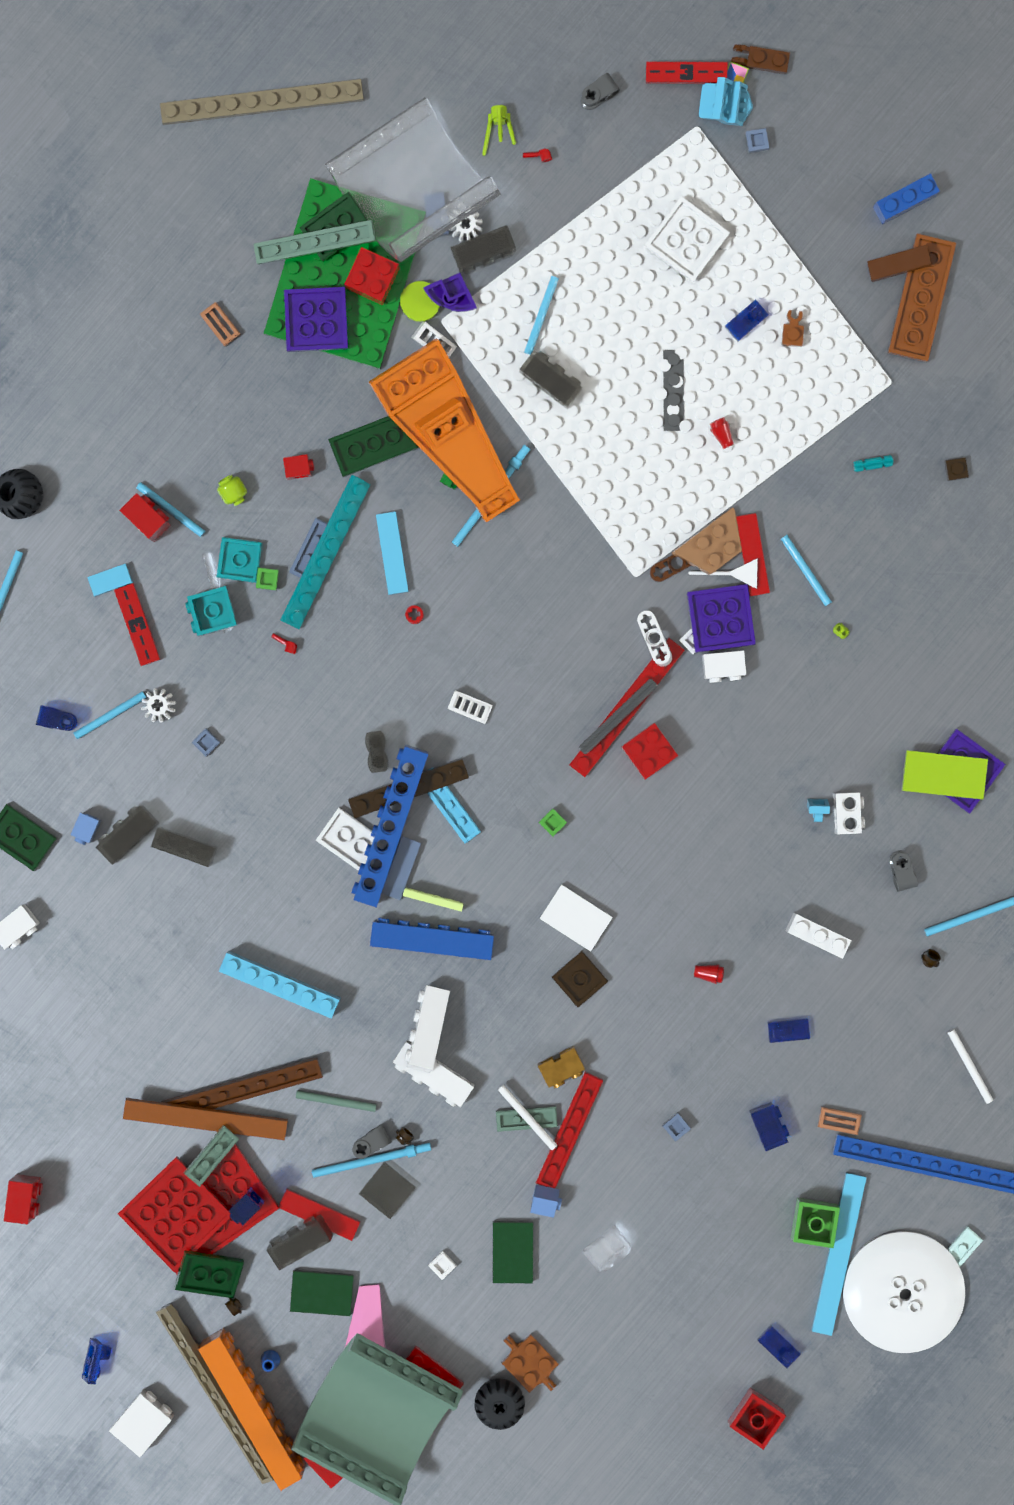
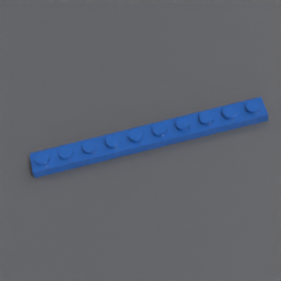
M836 1134L833 1155L1014 1194V1172Z

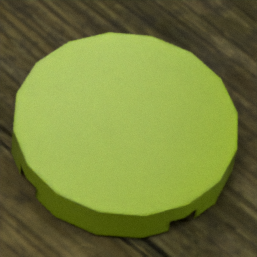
M415 281L403 290L400 297V305L403 313L410 320L425 322L431 320L438 313L440 306L435 304L423 289V287L430 285V283Z

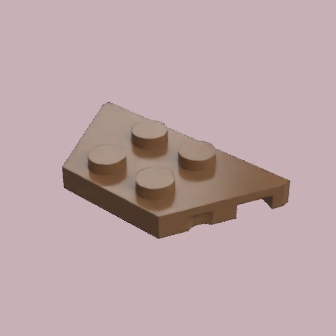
M732 507L674 550L672 554L684 559L693 567H698L708 575L714 573L742 551L735 509Z

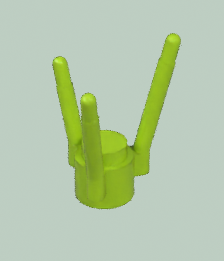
M504 105L492 106L491 114H488L483 156L487 152L492 122L494 125H498L499 142L503 141L502 125L507 123L512 144H516L510 113H507V107Z

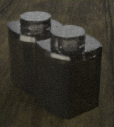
M383 731L367 732L365 745L369 752V770L371 773L388 771L389 759L385 752L387 745L385 734Z

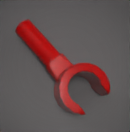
M546 148L538 152L523 153V158L540 157L542 163L552 160L551 152Z
M275 633L272 634L271 638L286 645L285 652L296 653V643L287 641Z

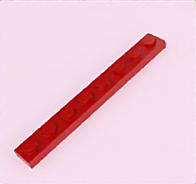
M668 638L666 642L672 654L670 664L659 666L652 658L601 725L649 679H652L658 685L685 650ZM660 648L658 651L660 657L657 659L664 661L667 654H664ZM649 695L590 752L584 754L580 750L569 766L583 777H586Z

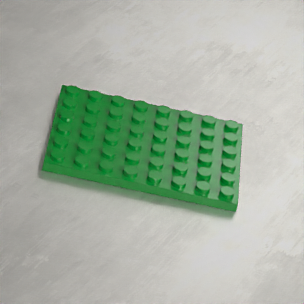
M310 178L293 236L303 234L299 227L349 191L368 220L373 221L376 241L342 248L324 262L317 253L286 259L264 335L286 341L284 290L345 287V281L361 247L398 263L400 269L383 305L346 289L348 349L322 350L320 352L381 369L400 306V297L405 289L426 220V213Z

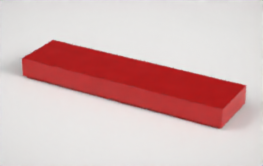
M754 513L736 516L744 565L758 558L757 589L748 585L749 597L769 594L770 590L757 515Z
M288 1188L279 1205L280 1209L351 1241L361 1222Z

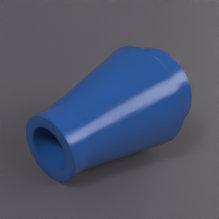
M274 1350L265 1351L260 1358L262 1368L266 1372L276 1369L281 1360L279 1354Z

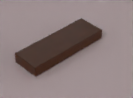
M927 245L867 261L872 282L932 266Z

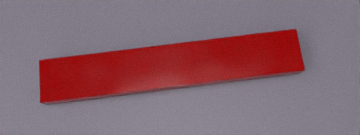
M584 1072L554 1139L557 1146L553 1150H549L535 1182L536 1184L556 1188L603 1083V1079Z

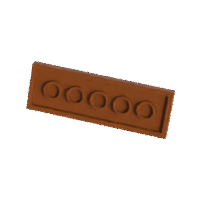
M917 233L913 248L927 245L932 266L907 272L887 353L928 362L956 243Z

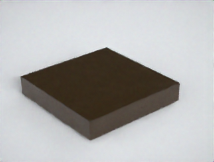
M582 950L551 976L577 1007L581 1006L608 982Z

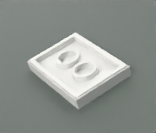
M339 807L316 841L359 871L361 863L365 864L368 857L364 855L368 844L372 845L374 837L371 836L372 830ZM379 840L377 842V846L380 849H384L388 844L386 840ZM373 859V860L370 862L371 865L374 864V862L376 861V859Z
M562 884L540 917L542 921L589 951L593 949L613 918Z

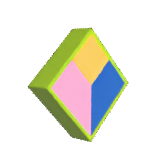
M730 61L727 78L744 83L749 68Z

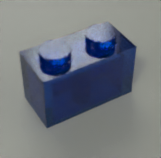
M770 1102L749 1111L765 1151L789 1143L787 1137L790 1135L786 1125H781L779 1118L782 1115L778 1106L774 1107L773 1103Z
M249 1187L229 1209L231 1219L237 1224L240 1222L244 1225L262 1207L264 1200Z

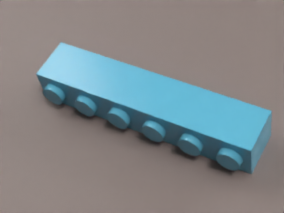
M231 951L226 953L219 972L331 1019L341 997Z

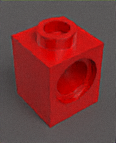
M307 454L283 458L287 480L312 477L311 471H314L313 459H309Z

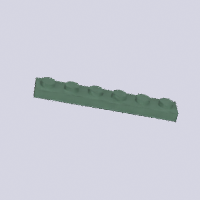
M368 220L254 243L253 245L257 264H264L375 242L376 236L373 221Z

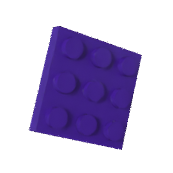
M345 287L284 290L287 352L348 349Z
M748 584L687 592L695 653L756 645Z
M958 729L952 732L937 753L988 759L985 792L1006 765ZM945 796L969 814L980 801V799Z

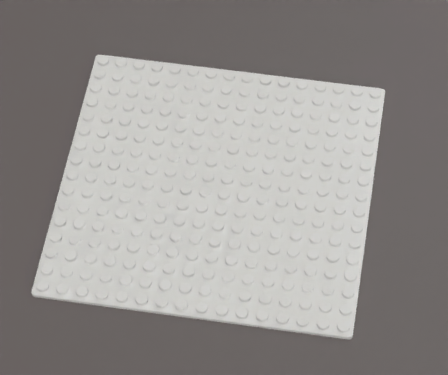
M694 127L474 294L472 298L477 309L467 312L452 311L441 321L450 336L634 577L640 576L892 383L870 351L699 127ZM681 196L730 232L729 236L693 283L644 247ZM551 276L557 277L559 280L532 355H527L524 351ZM789 310L792 311L791 317L794 319L798 318L799 311L803 313V317L798 324L804 326L802 347L781 345L783 325L789 324L787 320ZM663 350H675V354L679 356L680 360L683 359L684 420L679 425L681 431H664L663 400L667 396V391L663 388V372L669 371L671 365L668 363V360L663 359ZM680 377V382H679V384L676 385V386H673L674 388H679V387L682 386V384H683V379H682V377ZM669 405L667 413L669 415L678 414L679 407L677 405ZM722 417L729 423L734 442L733 445L725 449L722 448L710 431L711 427L709 425L711 422Z

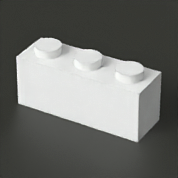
M793 913L785 930L842 959L852 941L796 913Z

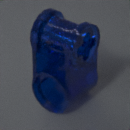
M40 705L36 725L71 731L77 726V718L74 714ZM63 719L69 720L70 724L63 723Z

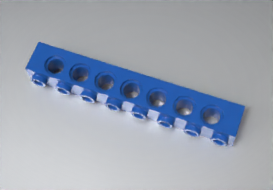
M406 744L404 749H399L396 760L400 762L398 768L393 767L390 776L393 783L391 787L387 786L383 798L387 799L385 806H380L377 815L380 821L378 826L374 825L371 833V836L374 837L372 845L368 844L364 855L368 857L366 863H361L358 875H361L359 883H354L351 892L355 894L353 900L377 908L429 752ZM405 763L413 764L414 770L411 773L403 770ZM399 782H404L407 784L408 789L400 792L397 790L396 785ZM393 801L399 802L401 809L393 811L390 808V803ZM390 820L394 822L395 827L392 830H387L384 828L383 823ZM379 840H386L389 846L386 849H380L377 846V842ZM373 859H379L382 862V866L374 868L370 862ZM372 878L376 884L373 887H368L365 885L364 880Z

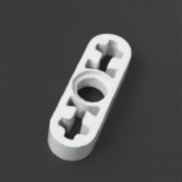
M651 611L641 612L638 615L637 621L653 660L659 666L669 665L672 661V654L656 616ZM646 616L652 618L650 624L653 629L649 630L647 624L642 623L645 621ZM654 633L659 634V642L655 644L650 643V636ZM656 648H661L662 652L667 654L664 661L657 659L660 657V654Z

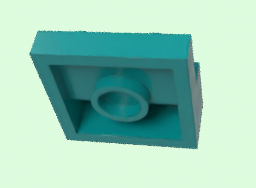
M227 586L187 596L188 602H185L188 614H192L193 621L191 622L193 633H197V636L200 637L238 626Z

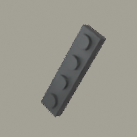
M663 350V359L668 360V363L671 365L669 371L663 372V388L667 391V396L663 400L664 431H681L679 425L684 420L683 359L680 360L679 356L675 354V350ZM680 377H682V386L679 388H674L673 386L678 385L680 382ZM677 405L679 413L669 415L667 413L668 406Z

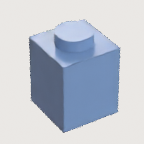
M81 812L71 832V836L75 837L74 841L86 845V842L92 843L102 820Z
M535 1185L530 1213L554 1218L556 1210L560 1211L562 1198H558L559 1189Z

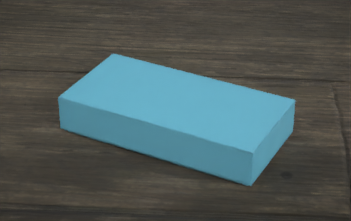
M127 564L87 577L94 597L133 583Z

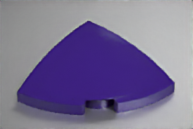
M460 272L423 287L428 297L440 307L443 306L454 312H467L477 309Z

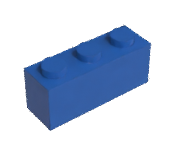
M930 173L877 201L873 208L883 225L933 199L940 190Z

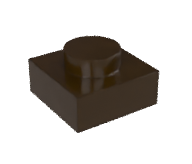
M966 457L944 461L947 481L969 478Z

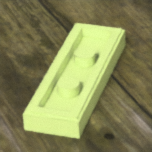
M407 887L403 893L405 897L461 912L464 905L460 901Z

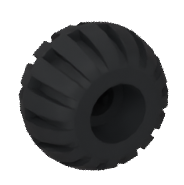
M25 469L6 471L0 476V512L11 519H24L33 515L41 506L40 502L43 500V496H41L43 488L38 478Z
M496 1378L484 1383L477 1391L474 1408L477 1417L484 1425L492 1429L504 1430L514 1426L521 1419L525 1409V1399L521 1389L515 1383L507 1379ZM503 1403V1408H496V1404L500 1405Z

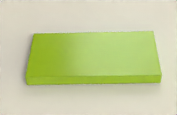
M906 750L902 791L984 800L988 759Z

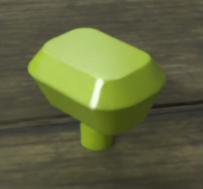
M842 623L836 624L833 628V632L841 639H845L850 633L849 629Z

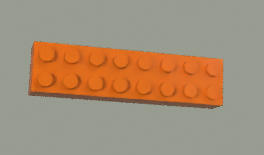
M222 1328L203 1339L198 1350L278 1488L282 1491L302 1479L305 1469L304 1465H306L302 1455H298L291 1450L294 1444L293 1439L290 1436L287 1437L284 1432L285 1426L281 1419L277 1420L274 1415L275 1409L270 1401L267 1402L264 1398L265 1392L260 1384L257 1385L253 1379L255 1375L249 1366L246 1367L243 1361L245 1358L241 1350L235 1348L233 1336L229 1331L226 1332Z

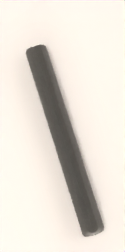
M649 679L579 746V749L584 754L590 752L657 687V684L652 679Z

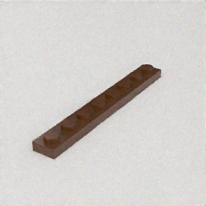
M313 1057L161 1102L215 1109L323 1078V1073L318 1057Z

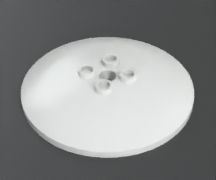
M895 1231L872 1239L855 1254L845 1274L843 1299L850 1321L867 1341L887 1351L913 1353L933 1347L946 1338L954 1329L960 1319L965 1303V1284L958 1263L942 1244L921 1233ZM901 1290H910V1297L908 1299L900 1298Z

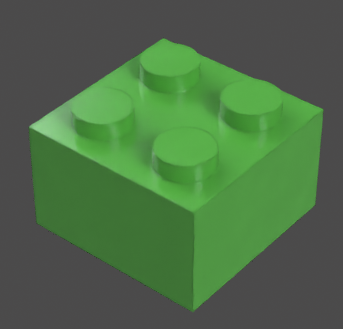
M797 1197L791 1232L792 1241L834 1248L840 1207L836 1203Z

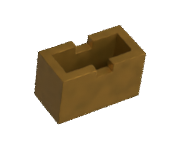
M574 1045L560 1052L559 1058L553 1060L550 1057L538 1063V1068L549 1088L552 1086L554 1089L565 1084L564 1080L569 1077L575 1079L583 1074L582 1071L585 1070V1067Z

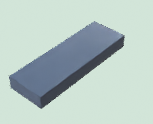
M315 518L289 573L301 578L328 523Z
M402 836L382 894L401 900L421 845L420 842Z

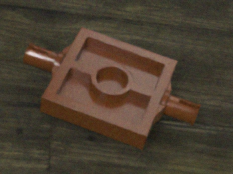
M531 1334L519 1343H516L510 1335L507 1336V1339L503 1340L511 1350L501 1363L529 1393L541 1383L550 1391L556 1387V1384L549 1378V1375L559 1364Z

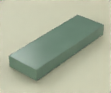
M556 1106L525 1108L542 1128L558 1127ZM515 1109L496 1111L497 1132L532 1129Z
M223 1125L184 1171V1174L200 1187L239 1138Z

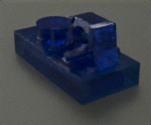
M755 299L727 323L725 328L739 342L769 314Z
M808 1018L767 1022L769 1043L810 1039Z
M772 1325L757 1339L786 1368L801 1355Z
M90 1338L81 1376L87 1384L96 1385V1380L100 1376V1360H109L112 1349L109 1345L102 1344L95 1338Z

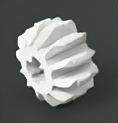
M463 207L461 208V214L454 211L453 215L455 218H449V222L453 224L449 226V231H454L452 237L456 238L460 235L459 242H462L464 237H467L468 243L471 242V235L477 239L478 235L476 232H482V228L479 225L483 224L482 219H477L479 213L476 212L472 215V208H469L468 212L465 213ZM465 221V223H467V221H468V222H469V228L466 229V227H465V228L463 229V228H462V222Z
M155 688L153 689L154 696L147 692L146 695L149 697V700L142 699V702L147 703V706L141 707V710H148L145 717L148 718L152 715V722H155L158 717L160 723L164 722L163 715L170 719L171 716L168 711H176L174 708H170V705H175L176 701H169L173 695L169 693L165 696V689H162L159 695L158 689ZM157 700H160L159 702L163 703V706L160 707V711H158L157 708H154V705L157 704Z

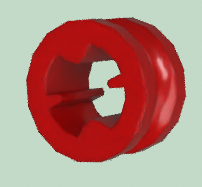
M413 605L407 608L405 616L409 623L418 624L422 621L424 614L419 606ZM413 609H416L417 613L420 612V616L416 620H411L412 617L409 618V613H412Z

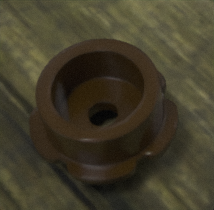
M928 949L921 955L922 962L926 967L939 966L941 957L937 951Z
M402 1127L396 1131V1139L404 1146L406 1144L411 1145L414 1135L407 1128Z
M236 1297L234 1299L229 1298L225 1305L233 1316H236L238 1313L242 1314L240 1309L243 1306Z

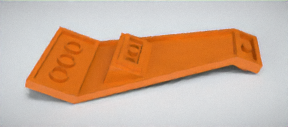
M437 338L369 381L387 415L475 504L485 522H488L520 501L457 371ZM453 417L457 418L455 423L451 422ZM436 428H440V432L438 434L434 433Z

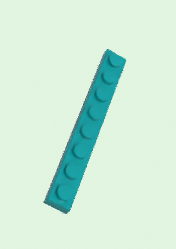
M351 475L280 621L300 629L371 484Z

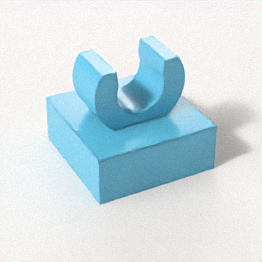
M807 799V808L809 814H813L814 822H822L823 814L830 813L828 799Z

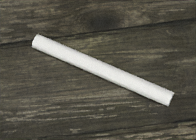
M955 1029L948 1031L950 1039L986 1104L992 1102L993 1098Z
M504 1084L499 1087L498 1091L544 1143L553 1150L557 1146L555 1141Z

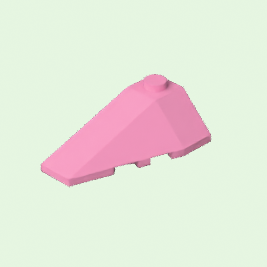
M380 1284L359 1286L346 1345L358 1333L385 1348Z

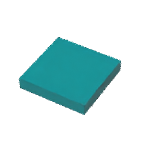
M222 537L216 577L256 583L263 543Z

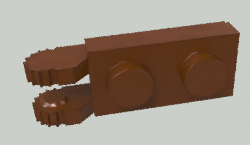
M734 45L733 51L748 54V60L741 57H732L731 62L746 66L749 69L779 74L787 73L790 52Z

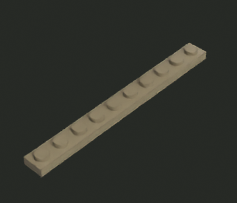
M361 79L165 102L160 103L162 124L169 125L364 101Z
M172 1304L162 1307L156 1314L262 1484L273 1481L274 1479L200 1354L198 1350L199 1345L194 1341L188 1327L184 1325L179 1317L178 1311Z

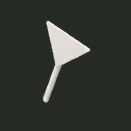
M758 558L732 571H715L710 575H731L757 589ZM702 571L688 572L689 575H708Z

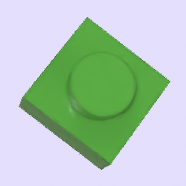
M258 568L256 588L277 591L279 570Z
M553 808L539 821L552 837L567 823Z

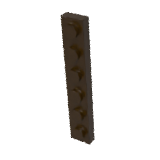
M463 758L422 772L414 797L468 779L469 775ZM399 782L396 788L398 791L404 792L408 789V786L404 782ZM392 783L349 798L348 801L354 818L378 811L380 806H385L387 799L383 797L387 786L391 787ZM393 801L390 803V806L397 804L399 802Z

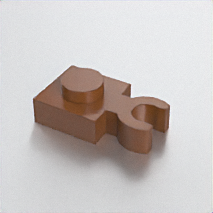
M789 310L787 313L789 324L783 325L781 345L802 347L804 326L798 324L803 317V313L799 311L798 318L794 319L791 317L792 311Z

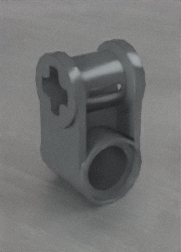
M605 73L583 90L581 104L585 109L593 110L605 101L613 98L619 93L620 89L610 74Z
M900 851L892 853L889 863L897 892L917 887L918 882L910 857ZM899 857L904 859V861L901 862V866L899 864H896V861L899 860Z
M381 1124L358 1139L353 1145L352 1152L355 1157L364 1159L374 1152L383 1149L392 1141ZM358 1144H361V1146H367L365 1149L366 1153H363L362 1151H357L359 1147Z

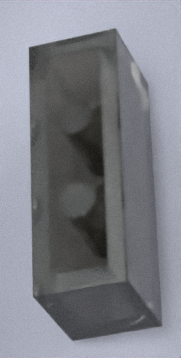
M507 225L450 247L458 271L460 273L464 272V274L474 272L476 267L481 265L484 267L490 266L498 258L502 257L503 260L510 258L514 255L513 252H516V246Z
M534 350L519 369V373L564 408L568 409L582 391L581 382L574 376L568 377L564 373L565 369L557 363L555 365L548 361L549 357L542 351L537 353Z
M143 805L132 807L127 812L129 816L124 821L122 819L117 821L112 826L114 830L109 835L105 833L97 840L99 844L96 848L112 865L116 864L159 824L156 818Z
M163 827L157 828L151 844L153 848L206 867L212 865L218 848Z
M321 1214L317 1217L311 1216L307 1218L303 1225L299 1227L295 1225L286 1231L287 1234L280 1237L278 1235L269 1241L270 1244L266 1251L279 1271L331 1241L333 1233Z

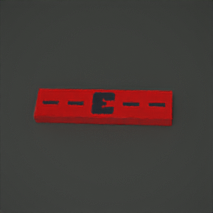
M646 62V84L717 83L718 77L727 78L728 62Z
M134 583L115 589L114 592L140 665L145 666L161 660Z

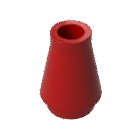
M724 417L709 424L711 427L710 431L723 449L734 444L729 423Z
M719 964L695 966L694 977L714 984L723 982L724 967H720Z

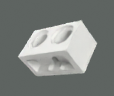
M859 792L833 793L835 834L862 833V829H865V818L861 817V809H864V797L860 796ZM848 797L854 800V805L850 809H847L844 805V801ZM851 817L854 819L855 825L852 829H847L845 821Z

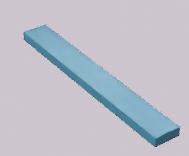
M848 1172L845 1174L839 1201L840 1212L834 1248H829L811 1329L812 1332L832 1336L866 1176Z

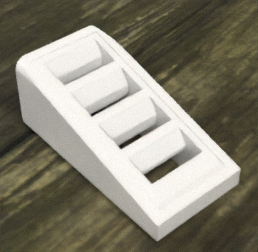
M423 321L411 338L421 346H425L426 342L434 334V339L442 340V347L445 344L449 345L445 352L450 357L457 346ZM425 329H427L428 332L425 335V337L423 339H420V336L423 334Z
M455 690L448 709L486 724L493 705ZM460 696L463 699L461 701L459 709L455 708V706ZM466 700H469L470 703L467 711H462ZM474 703H477L474 715L470 714ZM482 706H484L485 710L483 712V715L481 718H479L478 714L480 712V709Z

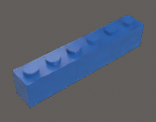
M378 918L377 921L372 923L370 946L485 960H491L494 934H490V930L478 929V933L470 932V928L458 927V930H451L448 925H438V928L430 927L429 923L418 922V926L410 925V921L398 920V923H390V919Z

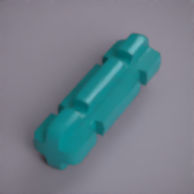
M887 455L883 458L875 457L865 459L864 461H854L853 467L855 472H860L864 469L872 470L882 468L883 466L890 467L894 462L892 455Z

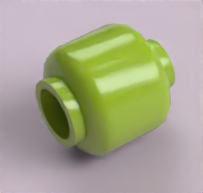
M229 475L218 482L217 492L225 504L230 505L233 503L234 506H237L245 501L244 496L247 493V489L238 476L233 477Z

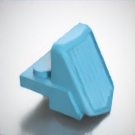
M718 77L717 83L703 84L699 117L719 121L727 125L743 126V122H745L753 109L750 94L747 90L748 85L740 81H732L726 77Z

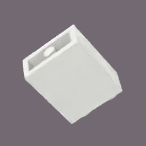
M144 1389L109 1430L110 1433L139 1457L143 1455L174 1416L169 1406L159 1403L156 1400L157 1397L151 1391L146 1392Z

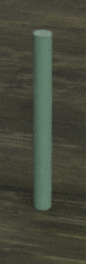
M299 1090L296 1092L297 1099L371 1112L376 1111L377 1104Z

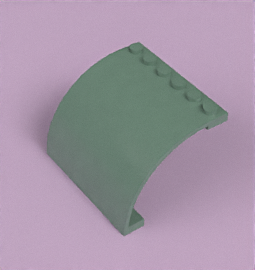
M357 1333L343 1349L322 1382L305 1415L291 1450L393 1505H401L408 1487L407 1484L424 1447L448 1409L452 1411L457 1409L463 1390Z

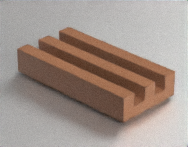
M216 302L200 313V316L224 347L241 335ZM214 308L226 321L234 334L231 335L212 311ZM208 313L211 315V317L215 320V322L218 324L221 330L228 337L226 340L223 339V337L220 335L217 329L206 317Z
M821 1106L817 1127L858 1135L862 1115ZM825 1112L856 1118V1121L826 1116ZM828 1120L855 1126V1128L850 1129L823 1123V1121Z

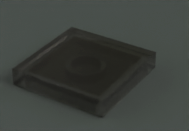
M384 1161L361 1189L359 1195L387 1218L391 1219L416 1187Z

